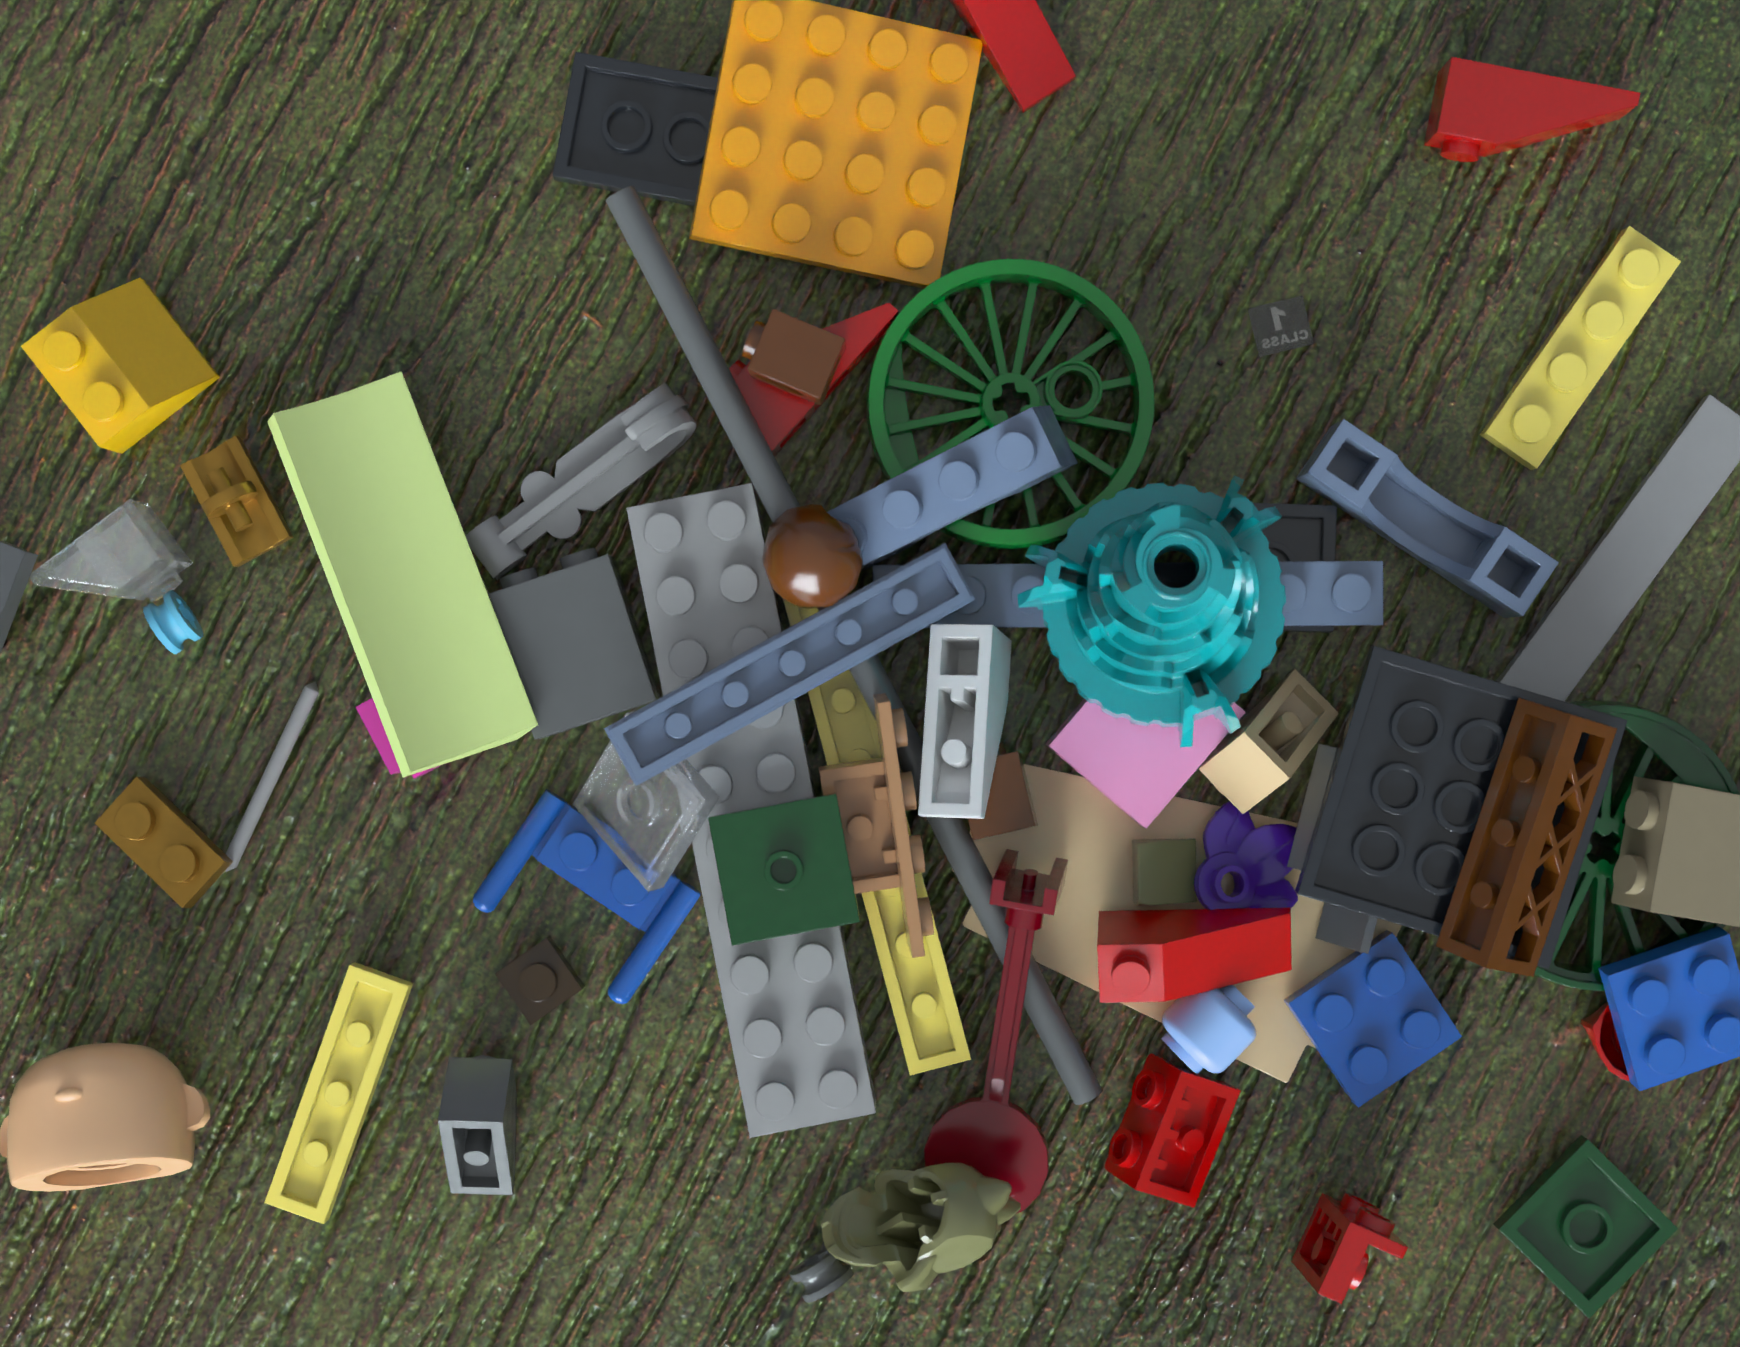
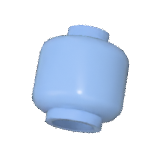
M1234 985L1178 998L1162 1015L1163 1026L1167 1033L1161 1039L1197 1075L1204 1068L1211 1073H1221L1256 1038L1255 1026L1247 1017L1255 1006Z

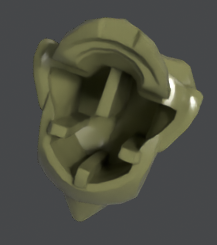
M943 1163L927 1166L915 1171L890 1169L882 1171L876 1176L874 1182L876 1194L858 1187L840 1196L826 1211L821 1222L822 1238L826 1250L836 1259L854 1266L875 1267L885 1264L895 1277L899 1290L903 1292L920 1291L927 1289L939 1273L963 1268L981 1258L992 1248L996 1234L1001 1230L1000 1224L1010 1220L1021 1209V1204L1009 1196L1012 1190L1010 1183L984 1176L977 1169L963 1163Z

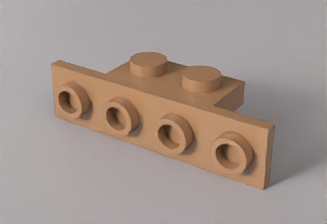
M886 693L875 694L873 699L882 758L818 767L822 795L837 793L855 894L900 887L907 944L912 958L925 956L923 936L934 935L929 897L917 898L914 874L925 872V861L920 834L909 836L905 811L916 810L917 803L912 772L900 773L897 748L908 746L903 708L891 709V703Z

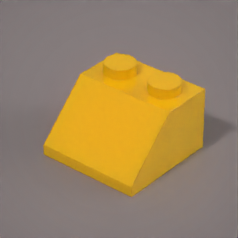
M137 278L70 307L21 345L22 349L100 448L121 454L220 378L142 278Z

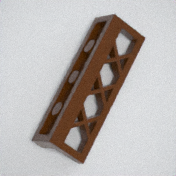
M1518 698L1436 943L1437 947L1485 968L1534 977L1617 728ZM1582 732L1588 733L1589 737L1582 758L1575 765L1573 758ZM1564 801L1565 808L1561 820L1553 828L1552 821L1557 806ZM1543 864L1544 871L1540 883L1532 890L1531 883L1535 871ZM1522 926L1523 933L1515 957L1509 956L1507 954L1514 933Z

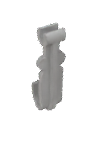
M666 382L662 383L556 461L554 478L549 473L543 471L528 474L521 484V496L524 502L501 519L497 515L490 517L466 535L469 547L493 579L496 578L498 580L517 567L527 557L524 550L545 534L550 533L558 539H569L575 536L580 531L582 525V516L579 510L598 511L678 450L692 436L697 426L696 421L687 411L689 405L682 395H675Z

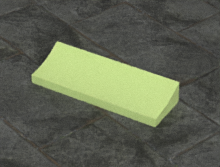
M402 371L335 396L273 413L267 423L402 777L404 778L518 740L538 726Z

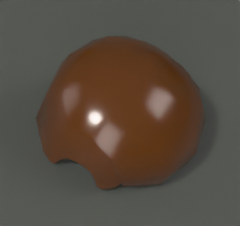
M809 504L787 509L769 526L763 548L762 561L771 587L782 598L802 608L829 607L843 599L856 587L863 558L861 549L858 546V539L849 524L832 517L825 511L823 506Z

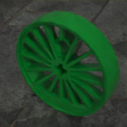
M997 259L971 264L944 275L922 289L901 309L883 335L871 365L867 385L866 411L871 444L877 462L888 481L972 438L985 428L990 429L1007 420L1008 415L1005 411H995L993 404L1000 401L1004 389H1011L1016 399L1025 398L1027 405L1021 407L1018 414L1031 407L1050 405L1059 422L1128 435L1130 439L1128 447L1117 469H1114L1066 437L1074 456L1107 477L1108 484L1098 496L1085 505L1080 502L1061 472L1052 476V480L1073 510V514L1046 525H1039L1030 487L1022 491L1029 528H992L991 523L995 503L984 508L981 525L959 519L939 529L942 533L960 541L988 548L1022 549L1029 548L1030 545L1041 546L1066 538L1067 530L1078 518H1084L1088 514L1090 507L1102 499L1109 500L1115 497L1117 492L1127 489L1136 476L1147 452L1154 423L1155 395L1150 364L1142 342L1126 315L1103 291L1079 275L1052 264L1026 259ZM994 283H1024L1027 286L1011 373L1007 371L990 285ZM974 287L981 290L998 374L997 377L945 302L946 299ZM1038 287H1043L1070 298L1072 304L1023 376L1021 375L1036 291ZM1080 308H1085L1106 328L1108 334L1032 382ZM931 309H937L987 384L911 335L910 330ZM1111 343L1117 344L1125 360L1129 376L1102 382L1098 372L1084 361ZM906 344L980 394L904 380L902 345ZM1075 375L1087 383L1090 392L1087 404L1080 408L1072 409L1063 406L1057 400L1054 388L1055 383L1061 377ZM1123 388L1133 390L1134 415L1132 424L1089 416L1099 404L1102 393ZM905 392L979 407L910 421ZM981 418L975 424L919 461L912 431Z

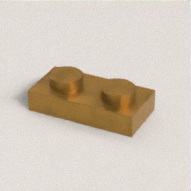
M136 776L95 822L181 908H192L233 863L217 845L145 777Z

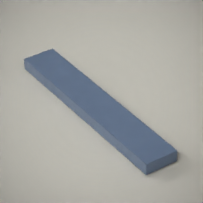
M946 543L941 544L844 597L833 606L818 611L603 729L632 782L637 786L976 599Z

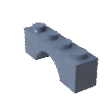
M1035 406L837 506L827 513L837 520L849 524L858 539V546L862 552L863 564L860 571L862 572L912 547L916 542L933 532L990 504L1022 492L1070 468L1078 462L1051 406Z
M1345 419L1330 426L1296 477V480L1332 504L1337 505L1338 508L1503 618L1524 616L1559 563L1507 527L1480 518L1431 489L1403 465L1396 453Z

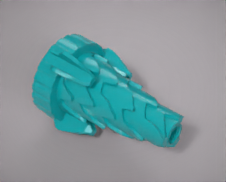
M1233 475L1225 498L1212 492H1199L1195 486L1178 484L1173 487L1167 486L1164 483L1147 484L1141 489L1131 487L1119 491L1115 497L1109 500L1102 499L1089 508V512L1084 518H1078L1067 530L1066 539L1058 543L1055 551L1038 545H1030L1025 557L1045 568L1044 583L1041 586L1033 587L1017 594L1019 608L1037 607L1038 610L1043 609L1044 626L1048 628L1046 635L1051 653L1058 658L1059 669L1066 680L1076 685L1078 693L1089 703H1096L1101 707L1102 712L1116 719L1120 717L1128 719L1131 724L1146 727L1150 724H1158L1161 727H1178L1180 748L1193 746L1194 721L1214 715L1216 719L1219 718L1230 734L1241 727L1231 705L1239 699L1241 693H1247L1260 679L1261 670L1271 663L1277 651L1276 641L1283 633L1285 617L1282 614V610L1286 603L1285 586L1280 581L1282 570L1277 556L1271 554L1269 541L1262 532L1265 528L1279 520L1282 515L1276 506L1258 511L1249 499L1238 493L1244 480ZM1169 551H1179L1188 555L1195 564L1196 578L1192 583L1183 588L1165 586L1158 580L1154 571V563L1159 556Z

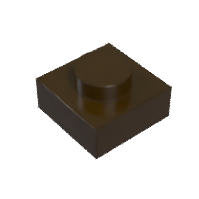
M550 935L495 973L530 1025L585 987Z

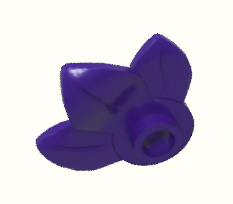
M1230 801L1222 805L1208 821L1203 832L1206 859L1200 864L1194 877V890L1202 906L1209 910L1290 907L1291 909L1298 901V896L1290 882L1284 877L1293 869L1287 867L1297 828L1287 824H1270L1255 828L1249 811L1242 814ZM1226 873H1230L1234 879V889L1230 895H1226L1221 887V880Z

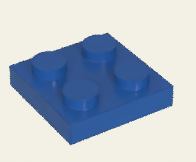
M1718 926L1598 968L1629 1081L1639 1091L1740 1057V971L1730 934Z
M1388 930L1372 940L1369 954L1358 951L1353 952L1284 999L1352 1103L1358 1108L1462 1037L1393 932Z

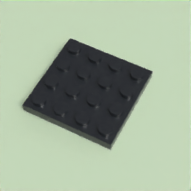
M1370 645L1297 882L1296 893L1439 936L1518 698L1526 699L1617 728L1537 965L1549 969L1628 720ZM1582 732L1573 758L1575 765L1582 758L1589 737L1588 733ZM1564 801L1557 806L1552 821L1553 828L1561 820L1565 808ZM1543 864L1535 871L1531 883L1532 890L1540 883L1544 871ZM1522 926L1514 933L1507 954L1509 956L1515 957L1523 933Z

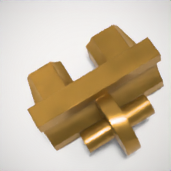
M234 436L215 449L180 465L234 567H239L294 538L241 437Z

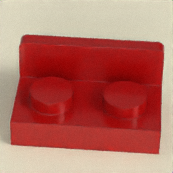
M1149 1054L1142 1071L1137 1075L1133 1083L1132 1097L1120 1127L1110 1141L1105 1169L1134 1190L1194 1208L1241 1090L1226 1082L1199 1073L1197 1075L1194 1071L1179 1067L1161 1056Z
M1346 1192L1341 1201L1326 1194H1321L1291 1260L1318 1294L1342 1304L1348 1289H1356L1366 1273L1369 1256L1365 1252L1368 1245L1400 1259L1404 1258L1408 1246L1393 1233L1396 1224L1378 1214L1380 1209L1377 1206Z

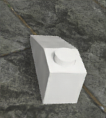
M931 624L918 815L921 817L985 818L1008 705L1012 643L994 625Z

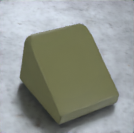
M1196 839L1132 840L1133 902L1136 905L1197 902L1194 890Z

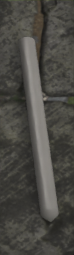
M316 681L304 686L227 849L226 855L233 863L226 869V872L238 866L319 694Z

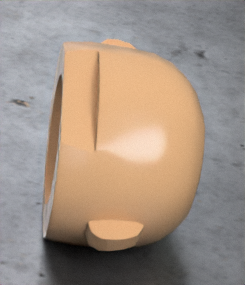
M95 1043L75 1046L41 1058L30 1066L15 1084L10 1098L9 1115L4 1118L0 1127V1154L7 1158L11 1185L18 1189L29 1191L82 1190L173 1175L190 1169L193 1165L195 1149L194 1131L206 1125L210 1119V1107L202 1091L187 1085L181 1071L165 1055L151 1047L125 1043Z

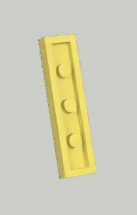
M1631 226L1623 229L1485 426L1480 436L1529 470L1537 469L1681 261Z
M356 962L349 965L264 1203L321 1224H325L329 1220L412 989V982Z

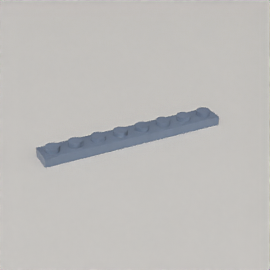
M1383 561L1279 562L1282 570L1280 581L1285 586L1286 603L1282 610V614L1285 617L1284 626L1383 625ZM1194 562L1154 563V571L1158 580L1170 588H1183L1192 583L1196 578ZM957 564L976 600L932 623L994 625L996 628H1047L1044 626L1043 609L1038 610L1037 607L1019 608L1017 594L1033 587L1043 585L1045 568L1039 564ZM873 565V581L903 565Z

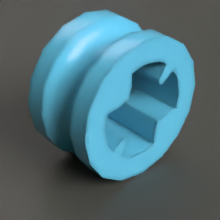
M170 590L163 595L164 602L161 605L157 606L154 603H150L143 607V612L150 628L160 642L170 652L177 654L184 650L183 642L186 639H191L194 642L198 641L203 637V631L196 616L186 602L176 592Z

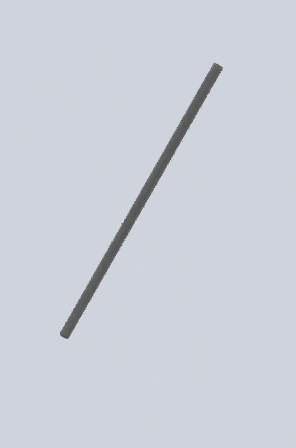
M635 186L626 187L612 194L605 201L769 517L774 522L787 509L800 507ZM817 607L818 611H820V610L826 608V607ZM876 654L850 668L849 671L875 721L876 714L873 699L875 694L886 693L891 703V709L903 708L908 746L897 748L899 767L902 772H912L916 800L919 803L923 742ZM926 817L1003 965L1009 926L1004 923L1006 907L989 904L993 877L963 819ZM1031 955L1024 1007L1074 1104L1081 1105L1099 1096L1103 1090L1034 956Z

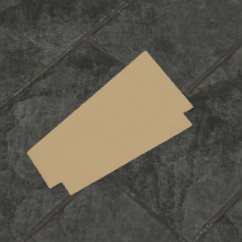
M1024 764L1038 826L973 841L993 878L1006 849L1019 851L1016 869L1024 871L1025 869H1034L1038 873L1050 875L1056 858L1068 859L1065 884L1054 916L1044 914L1042 928L1035 930L1032 955L1036 962L1099 992L1097 952L1099 911L1205 909L1198 898L1197 902L1136 905L1133 902L1132 840L1196 839L1197 872L1200 864L1206 859L1203 832L1208 821L1221 806L1174 796L1146 829L1135 822L1084 777ZM1249 813L1255 828L1270 824H1287L1296 828L1298 826L1296 822ZM1293 868L1284 878L1296 889L1301 870ZM1226 873L1221 880V887L1226 895H1230L1234 889V879L1230 873ZM1298 894V901L1290 909L1292 970L1234 984L1255 1006L1247 1017L1256 1029V1038L1236 1059L1284 1083L1289 1081L1305 1047L1310 1045L1315 1048L1284 999L1355 952V950L1315 938L1324 902ZM971 905L963 921V926L988 938ZM1378 918L1373 939L1386 930L1393 932L1396 937L1402 925ZM1177 999L1166 1002L1120 1003L1163 1023L1162 1015Z

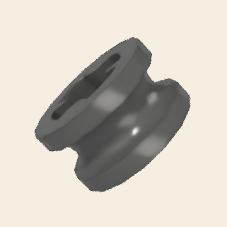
M826 1248L811 1255L790 1272L793 1282L800 1281L804 1285L805 1290L802 1292V1297L806 1303L825 1297L845 1284L854 1275L850 1265H842Z

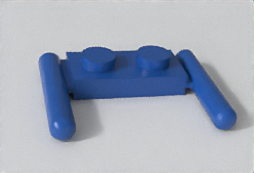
M546 789L474 894L473 903L482 912L489 913L494 911L531 855L534 856L537 861L639 930L641 929L645 932L608 987V995L611 1000L618 1004H626L630 1001L689 914L701 893L575 806H571L563 798Z

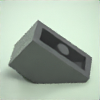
M485 1055L472 1058L449 1057L438 1124L450 1193L513 1195L515 1186L517 1091L512 1059H497Z

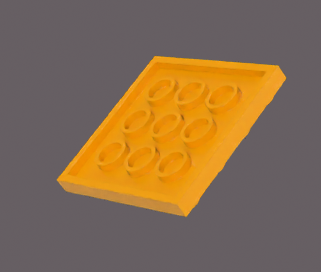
M732 0L689 239L922 289L939 279L983 44L981 40L811 0Z

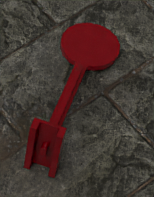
M1006 849L993 878L989 902L991 905L1006 907L1004 923L1009 926L984 1094L982 1097H972L950 1106L936 1120L925 1145L924 1156L925 1167L943 1163H963L977 1169L984 1176L1010 1183L1012 1190L1009 1196L1021 1204V1209L1017 1212L1019 1213L1024 1211L1041 1193L1049 1171L1048 1143L1038 1123L1020 1106L1012 1104L1009 1096L1035 930L1042 928L1044 914L1053 916L1055 914L1065 884L1068 859L1056 858L1050 875L1038 873L1034 869H1025V871L1016 869L1019 851Z

